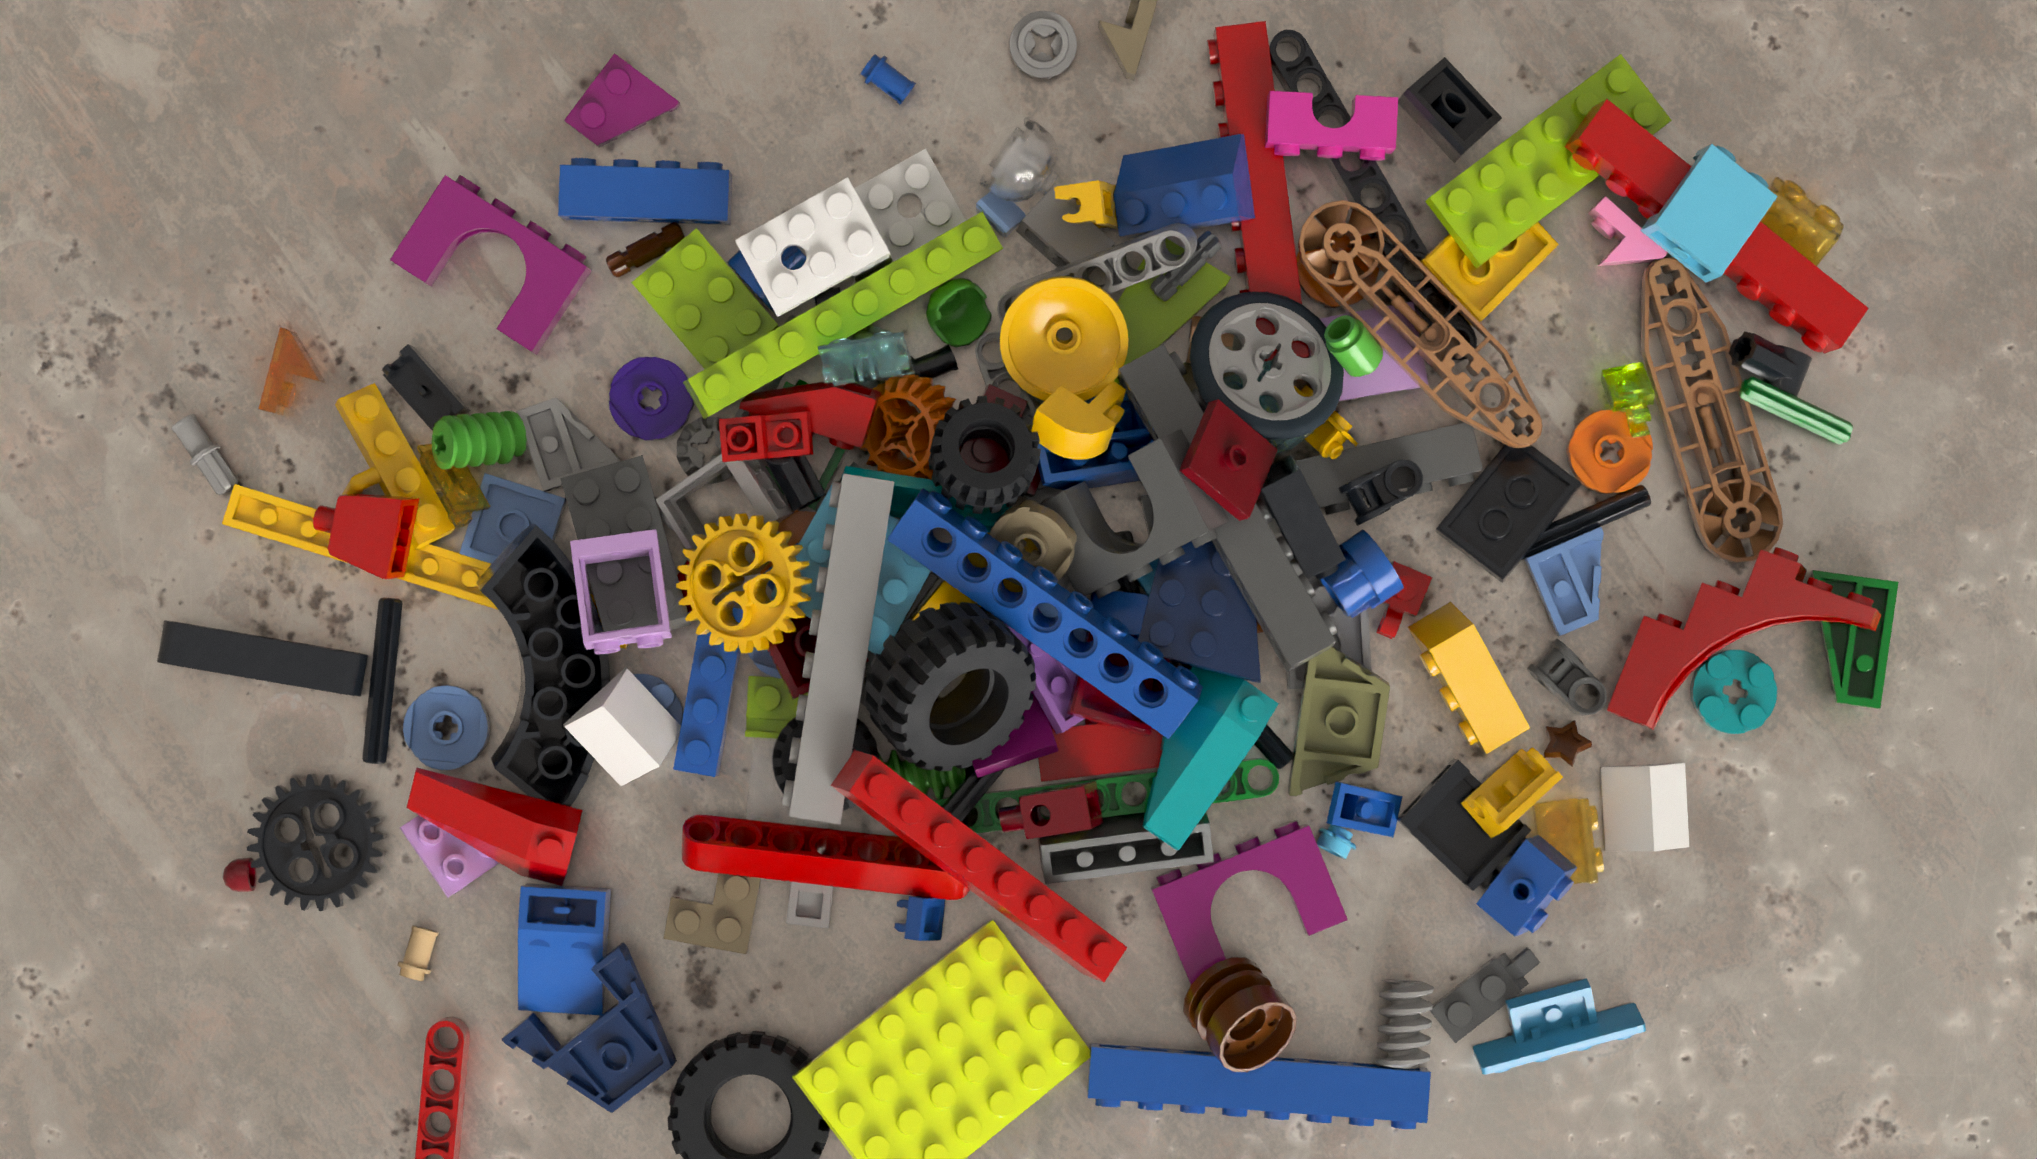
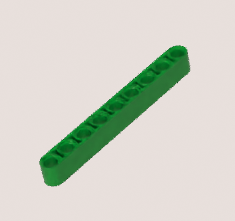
M1263 758L1243 759L1229 779L1227 790L1219 794L1213 803L1260 798L1272 794L1279 784L1277 768L1273 763ZM1258 765L1265 766L1271 775L1269 784L1262 789H1254L1248 782L1250 770ZM1157 771L986 792L974 806L978 812L977 821L968 827L976 833L1000 831L1002 828L1000 818L995 811V806L1001 799L1012 798L1019 804V797L1027 793L1096 781L1097 788L1101 790L1104 796L1101 805L1102 817L1146 812L1153 778L1157 776ZM1132 781L1141 783L1145 788V797L1137 805L1125 803L1121 796L1123 787ZM949 797L932 800L942 806ZM1041 813L1042 817L1045 820L1050 819V816H1046Z

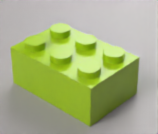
M697 228L631 282L704 369L779 327Z

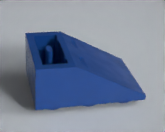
M530 883L521 886L518 919V1010L599 1016L603 1014L605 985L591 968L607 955L611 889Z

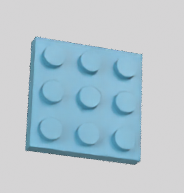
M832 485L799 543L803 549L795 556L797 561H809L810 563L808 567L800 572L802 577L812 579V583L802 586L801 592L811 597V601L798 603V607L809 618L812 617L813 609H822L824 593L816 592L819 566L828 568L831 551L824 550L822 547L826 524L835 525L837 508L829 507ZM890 515L868 650L874 654L882 653L884 650L883 643L890 634L893 637L896 635L931 572L887 540L899 522L898 519ZM776 586L770 595L773 598H775L777 594Z

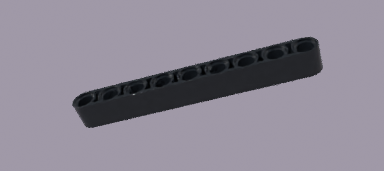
M1286 29L1277 33L1269 46L1271 66L1285 92H1299L1297 82L1301 79L1311 78L1315 80L1319 86V94L1313 97L1312 110L1316 120L1318 121L1321 116L1329 114L1339 120L1340 127L1346 125L1351 117L1306 39L1295 30ZM1282 42L1294 44L1299 52L1298 58L1293 61L1280 59L1276 52V46ZM1324 158L1349 202L1360 204L1372 212L1384 225L1388 223L1398 225L1403 232L1401 243L1419 261L1429 253L1376 160L1361 159L1360 169L1348 171L1341 166L1339 158ZM1366 187L1378 189L1382 195V204L1376 208L1364 205L1360 197L1362 189ZM1376 232L1368 234L1371 239L1377 238ZM1384 240L1385 244L1382 255L1386 257L1395 246ZM1398 250L1388 261L1407 279L1403 273V264L1408 259ZM1407 279L1414 288L1422 281H1411ZM1429 281L1418 290L1425 299L1429 296H1436L1444 302V318L1455 309ZM1401 291V293H1402L1403 297L1405 298L1406 302H1412V301ZM1414 304L1415 312L1429 324L1427 326L1429 328L1433 322ZM1458 311L1448 322L1475 348L1477 346L1475 332L1469 322ZM1452 357L1451 359H1452V360L1454 361V363L1456 364V363H1459V362H1462V361L1466 360L1467 358H1466V357H1462L1461 359L1458 360V359Z

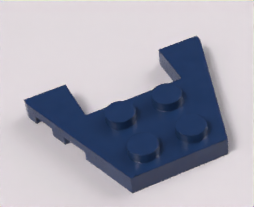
M624 942L591 968L618 1000L617 1004L564 1045L559 1043L534 1012L507 1032L502 1038V1041L512 1049H515L517 1046L533 1057L532 1062L544 1070L549 1067L568 1080L567 1085L610 1113H613L667 1072L677 1061L630 951Z

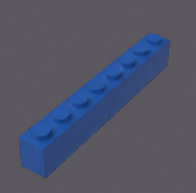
M1091 1043L1087 1097L1096 1099L1095 1105L1121 1107V1101L1138 1102V1109L1160 1111L1163 1110V1104L1180 1105V1112L1204 1114L1205 1107L1222 1108V1115L1246 1117L1248 1110L1264 1111V1118L1275 1120H1289L1290 1113L1307 1114L1306 1121L1316 1123H1332V1116L1349 1117L1348 1124L1357 1126H1374V1119L1391 1120V1127L1399 1129H1416L1417 1122L1427 1123L1431 1072L1425 1067L1403 1069L1382 1067L1371 1063L1276 1057L1263 1067L1255 1070L1233 1072L1225 1068L1214 1053L1209 1051Z

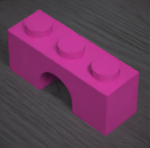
M1270 91L1267 96L1265 148H1275V155L1299 156L1300 149L1317 150V157L1342 158L1343 152H1360L1359 158L1363 160H1385V154H1392L1396 149L1398 97L1355 95L1352 100L1350 121L1342 127L1329 128L1320 124L1313 114V93Z

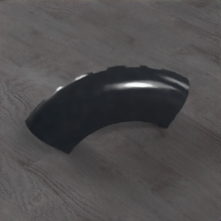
M531 524L514 538L476 582L480 591L494 603L509 624L516 641L521 666V686L515 716L501 745L492 755L491 761L499 773L528 796L570 807L587 781L595 758L563 724L610 682L609 655L595 654L594 649L586 650L583 643L573 564L544 531L536 524ZM590 595L595 633L604 632Z

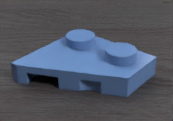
M1602 527L1525 559L1557 636L1564 635L1599 620L1600 599L1598 594L1602 566H1600L1601 544L1604 537Z

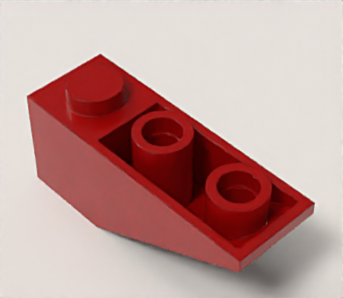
M843 379L751 393L746 395L741 401L739 409L749 411L748 416L810 412L812 436L813 433L829 437L830 444L842 449L853 450L854 446L861 448L867 439L881 392Z

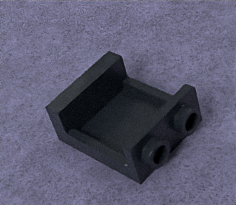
M1453 758L1398 816L1397 821L1468 889L1474 891L1479 886L1484 890L1499 875L1500 871L1496 867L1507 856L1512 858L1525 839H1527L1526 836L1531 832V829L1517 819L1506 831L1490 838L1461 804L1481 783L1470 773V770L1458 759Z

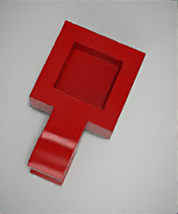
M1395 561L1391 564L1397 572L1404 589L1382 603L1387 605V608L1376 633L1390 639L1395 638L1404 613L1413 617L1417 616L1433 578Z

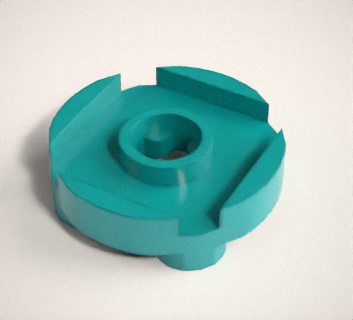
M1724 650L1710 656L1696 669L1691 681L1690 697L1698 715L1709 727L1723 733L1741 734L1761 727L1771 715L1777 700V684L1772 668L1755 654L1744 650ZM1733 679L1740 681V688L1745 690L1744 697L1737 698L1736 704L1729 703V696L1723 694L1724 685L1731 686Z

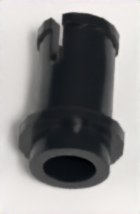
M948 344L916 359L910 356L908 357L909 362L902 364L905 375L915 374L919 378L928 377L934 379L950 371L958 370L956 359Z

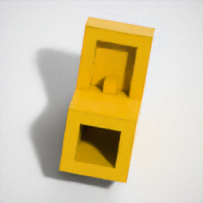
M1115 381L1113 383L1110 382L1088 404L1061 385L1036 409L1031 431H1038L1039 444L1059 456L1075 460L1096 457L1107 450L1114 428L1124 414L1121 404L1126 389Z

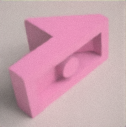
M1606 196L1599 200L1588 212L1595 219L1591 223L1592 226L1601 235L1609 240L1614 236L1619 241L1598 266L1651 263L1667 255L1668 252L1641 232L1642 228Z

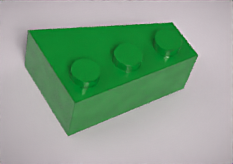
M1812 570V578L1833 586L1831 593L1845 598L1848 597L1849 592L1865 596L1874 601L1872 608L1877 609L1881 614L1876 631L1842 622L1820 621L1835 703L1880 709L1899 582Z

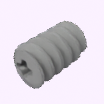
M1382 980L1391 984L1392 989L1380 992L1379 997L1390 1001L1391 1006L1379 1009V1014L1389 1018L1390 1023L1378 1026V1031L1389 1035V1040L1377 1043V1048L1389 1054L1386 1058L1376 1060V1065L1403 1069L1421 1068L1417 1065L1428 1062L1430 1054L1418 1048L1430 1044L1431 1037L1419 1031L1431 1027L1432 1020L1420 1014L1433 1008L1431 1002L1421 997L1433 993L1434 987L1420 981Z

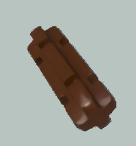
M672 222L662 227V232L658 234L653 232L626 246V251L621 252L618 250L607 256L606 263L612 275L621 277L631 271L630 267L635 265L638 268L665 254V249L673 248L685 238L680 225L677 222Z

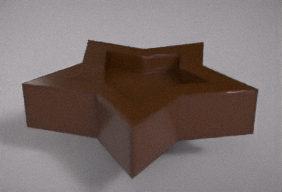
M1575 720L1563 728L1546 726V734L1550 742L1544 752V758L1561 757L1573 767L1577 754L1592 747V741L1578 734Z

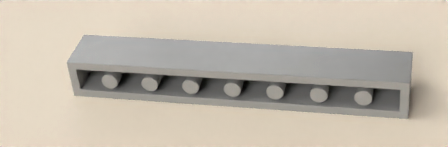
M843 474L842 482L833 481L829 507L837 508L835 525L826 524L822 547L824 550L831 551L828 568L819 566L816 592L824 593L822 609H813L809 635L817 636L815 653L806 652L802 674L803 678H810L808 696L799 694L795 720L804 721L801 738H792L789 763L797 764L795 781L786 780L782 801L783 806H790L789 817L841 824L845 796L830 785L852 754L894 481Z

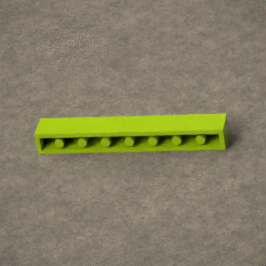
M982 211L688 378L683 384L702 417L706 419L997 253L1003 247Z

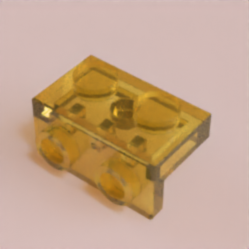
M1775 177L1769 186V190L1778 197L1761 219V222L1817 266L1839 240L1844 225L1840 222V217L1834 210L1826 205L1818 206L1805 197V191L1798 184L1791 180L1784 182L1779 177Z
M1585 797L1536 802L1532 806L1536 835H1540L1577 866V869L1570 877L1574 881L1573 884L1598 883V873L1604 872V862L1601 848H1594L1592 831L1599 829L1596 806H1589V800Z

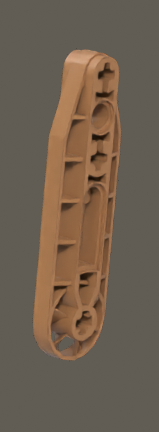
M1344 200L1325 203L1313 211L1301 228L1298 249L1302 264L1315 281L1352 318L1358 319L1364 324L1382 349L1444 412L1510 447L1519 449L1535 443L1542 432V420L1508 351L1372 212L1358 203ZM1352 209L1349 222L1346 223L1348 211ZM1314 217H1316L1323 224V226ZM1376 232L1377 238L1366 241L1361 240L1362 235ZM1335 235L1339 239L1344 235L1349 237L1351 241L1347 247L1352 248L1351 252L1347 253L1343 249L1338 253L1333 251L1331 247L1335 241L1330 240L1331 236ZM1383 235L1395 246L1386 257L1382 255L1385 244ZM1321 248V250H1319V251L1305 254L1306 251H1311V250H1315V249ZM1398 250L1425 277L1415 288L1388 261ZM1355 256H1358L1368 266L1369 270L1367 272H1364L1353 262ZM1332 264L1338 265L1334 280L1329 279ZM1377 266L1384 275L1376 284L1369 288L1363 279L1370 276ZM1389 279L1433 322L1429 328H1427L1429 324L1424 319H1421L1400 295L1396 296L1385 285ZM1428 281L1455 307L1445 318L1418 292ZM1351 285L1353 289L1342 298L1331 286L1345 287ZM1379 289L1392 300L1390 304L1395 309H1398L1419 333L1423 332L1419 338L1375 294ZM1356 291L1383 317L1373 329L1346 303ZM1458 311L1485 338L1475 348L1448 322ZM1386 322L1413 348L1403 359L1376 333ZM1488 342L1501 354L1510 372L1506 378H1503L1478 353ZM1416 352L1443 379L1433 389L1406 364ZM1454 357L1459 360L1462 357H1466L1469 361L1466 365L1467 371L1473 377L1482 372L1485 378L1476 382L1469 391L1465 385L1471 382L1472 379L1464 372L1455 375L1451 370L1455 365L1451 358ZM1512 378L1522 397L1508 384ZM1447 383L1473 410L1465 416L1448 407L1437 396L1436 392ZM1484 385H1493L1499 390L1501 399L1497 407H1486L1481 402L1479 394ZM1511 402L1515 408L1508 411V413L1516 420L1526 418L1529 423L1525 429L1529 434L1527 436L1523 433L1517 436L1513 435L1511 430L1515 427L1514 422L1507 415L1499 421L1495 415L1505 410ZM1477 413L1491 429L1471 418Z
M1664 257L1649 263L1642 275L1641 354L1695 529L1702 544L1709 552L1722 560L1732 563L1754 561L1758 558L1760 550L1769 552L1779 540L1783 527L1780 501L1750 404L1739 396L1742 378L1739 369L1731 365L1732 359L1728 354L1731 343L1726 327L1683 264L1677 259ZM1661 268L1664 274L1671 273L1673 276V281L1667 284V286L1665 283L1658 284L1656 282V276L1661 274ZM1679 293L1680 299H1674L1665 305L1662 304L1661 299L1669 296V294L1671 297ZM1695 298L1700 303L1703 309L1698 310ZM1649 308H1650V311H1651V314H1652V317H1653V321H1654V323H1653V324H1650V325H1649ZM1671 308H1677L1684 312L1687 322L1683 330L1673 329L1669 325L1667 315ZM1706 313L1718 329L1723 347L1710 350L1700 314ZM1655 328L1667 363L1658 367H1654L1649 352V330ZM1691 333L1693 339L1675 345L1673 339H1680ZM1686 349L1689 354H1696L1698 357V361L1693 363L1692 367L1690 364L1683 365L1681 363V357L1686 355ZM1723 351L1725 352L1735 384L1734 388L1724 391L1712 356ZM1669 369L1679 402L1678 405L1666 408L1656 375L1657 371ZM1736 391L1748 428L1735 431L1725 398L1726 394ZM1713 403L1731 461L1729 463H1724L1720 447L1723 445L1716 430L1711 407H1707V404ZM1701 407L1698 411L1705 426L1710 449H1714L1718 465L1712 467L1695 412V408ZM1680 408L1692 444L1682 448L1678 446L1668 412ZM1746 432L1750 433L1760 468L1751 471L1747 470L1737 435ZM1690 449L1694 450L1704 485L1692 489L1680 453ZM1724 470H1733L1735 479L1718 483L1716 474ZM1762 472L1766 487L1760 482L1751 480L1750 475ZM1706 489L1707 493L1700 500L1697 508L1693 493ZM1763 494L1764 496L1754 505V503H1755V502L1761 497V495ZM1736 509H1739L1738 515L1746 514L1748 522L1742 524V532H1739L1740 526L1732 527L1730 519L1736 517ZM1704 512L1717 514L1718 516L1707 515ZM1761 524L1773 525L1774 529L1773 531L1761 529ZM1721 535L1725 536L1727 539L1718 548L1713 546L1714 542ZM1749 538L1753 555L1750 557H1746L1741 539Z

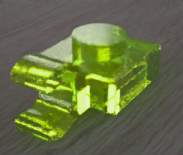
M1643 362L1603 369L1600 381L1612 411H1626L1628 428L1633 438L1649 435L1650 431L1646 422L1651 421L1652 418L1647 405L1654 404L1655 392Z

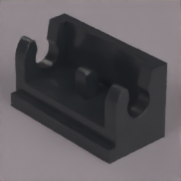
M409 344L399 352L400 357L392 364H386L382 368L383 376L432 431L435 423L443 416H457L471 411L421 353Z

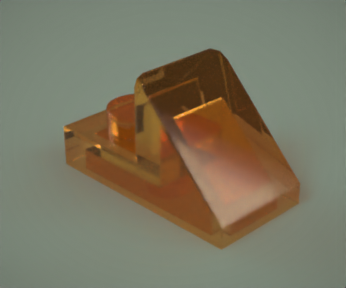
M280 327L259 409L283 416L285 408L290 409L295 398L296 384L292 383L293 376L325 383V380L297 333Z

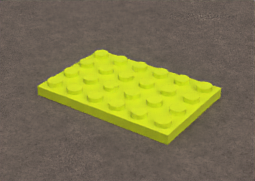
M990 920L804 1066L792 1078L853 1159H966L1090 1058L1091 1050L996 923Z

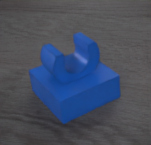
M909 896V900L897 901V907L908 910L906 923H895L894 928L899 932H905L904 939L916 941L941 940L946 899Z

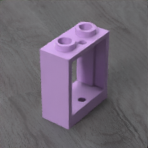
M656 529L570 541L583 643L586 650L594 649L595 654H610L620 651V645L637 643L638 648H652L663 645V639L672 638L659 538ZM649 556L658 624L595 633L586 564Z

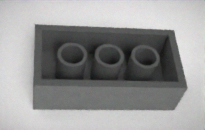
M643 455L560 478L578 540L657 530L671 630L691 625L690 621L685 620L688 615L686 605H679L678 603L684 597L682 590L676 588L679 580ZM649 556L586 564L587 574L604 632L658 624Z

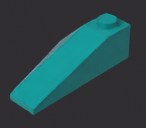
M1193 666L1189 670L1196 675L1203 689L1198 702L1169 739L1165 736L1162 738L1160 747L1162 754L1157 776L1153 778L1142 827L1175 850H1180L1255 744L1279 704L1244 679Z

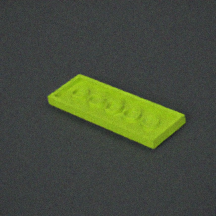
M1622 54L1618 55L1425 201L1476 269L1600 176L1596 171L1587 170L1576 163L1572 157L1573 153L1564 147L1592 107L1608 99L1652 135L1672 121Z

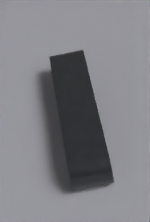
M164 620L157 662L361 697L368 655Z

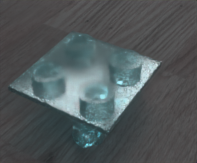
M882 331L869 338L858 340L842 338L834 340L828 345L818 346V351L824 365L822 366L824 382H833L834 386L872 381L880 377L889 378L915 373L903 332Z

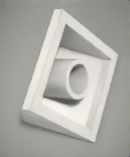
M627 667L563 724L620 786L659 767L680 735L681 725Z
M1685 763L1600 767L1604 851H1662L1689 847Z

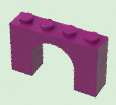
M444 175L390 258V261L432 287L454 251L468 238L481 233H498L513 239L524 256L526 276L520 293L496 329L537 355L591 273V270L583 264L587 257L566 243L562 250L548 242L552 234L531 220L526 227L512 218L516 211L497 198H494L491 204L477 196L481 188L465 177L459 175L456 181Z
M1297 820L1288 822L1273 829L1275 837L1260 842L1258 836L1249 838L1235 844L1237 852L1221 858L1219 852L1213 853L1214 862L1196 864L1198 868L1184 874L1181 873L1180 868H1176L1156 877L1158 884L1152 886L1151 890L1190 984L1206 969L1217 962L1226 960L1212 925L1211 905L1218 888L1228 878L1237 873L1257 870L1267 872L1280 879L1291 896L1302 926L1308 936L1348 920L1308 824L1299 826Z

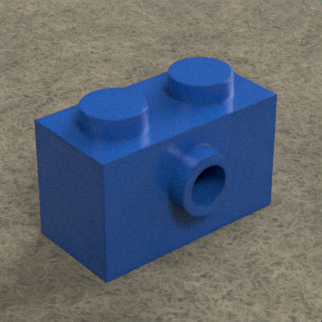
M1540 835L1527 838L1476 904L1514 937L1528 931L1534 933L1547 919L1549 914L1544 910L1553 898L1559 901L1572 887L1574 881L1570 877L1577 869V866Z

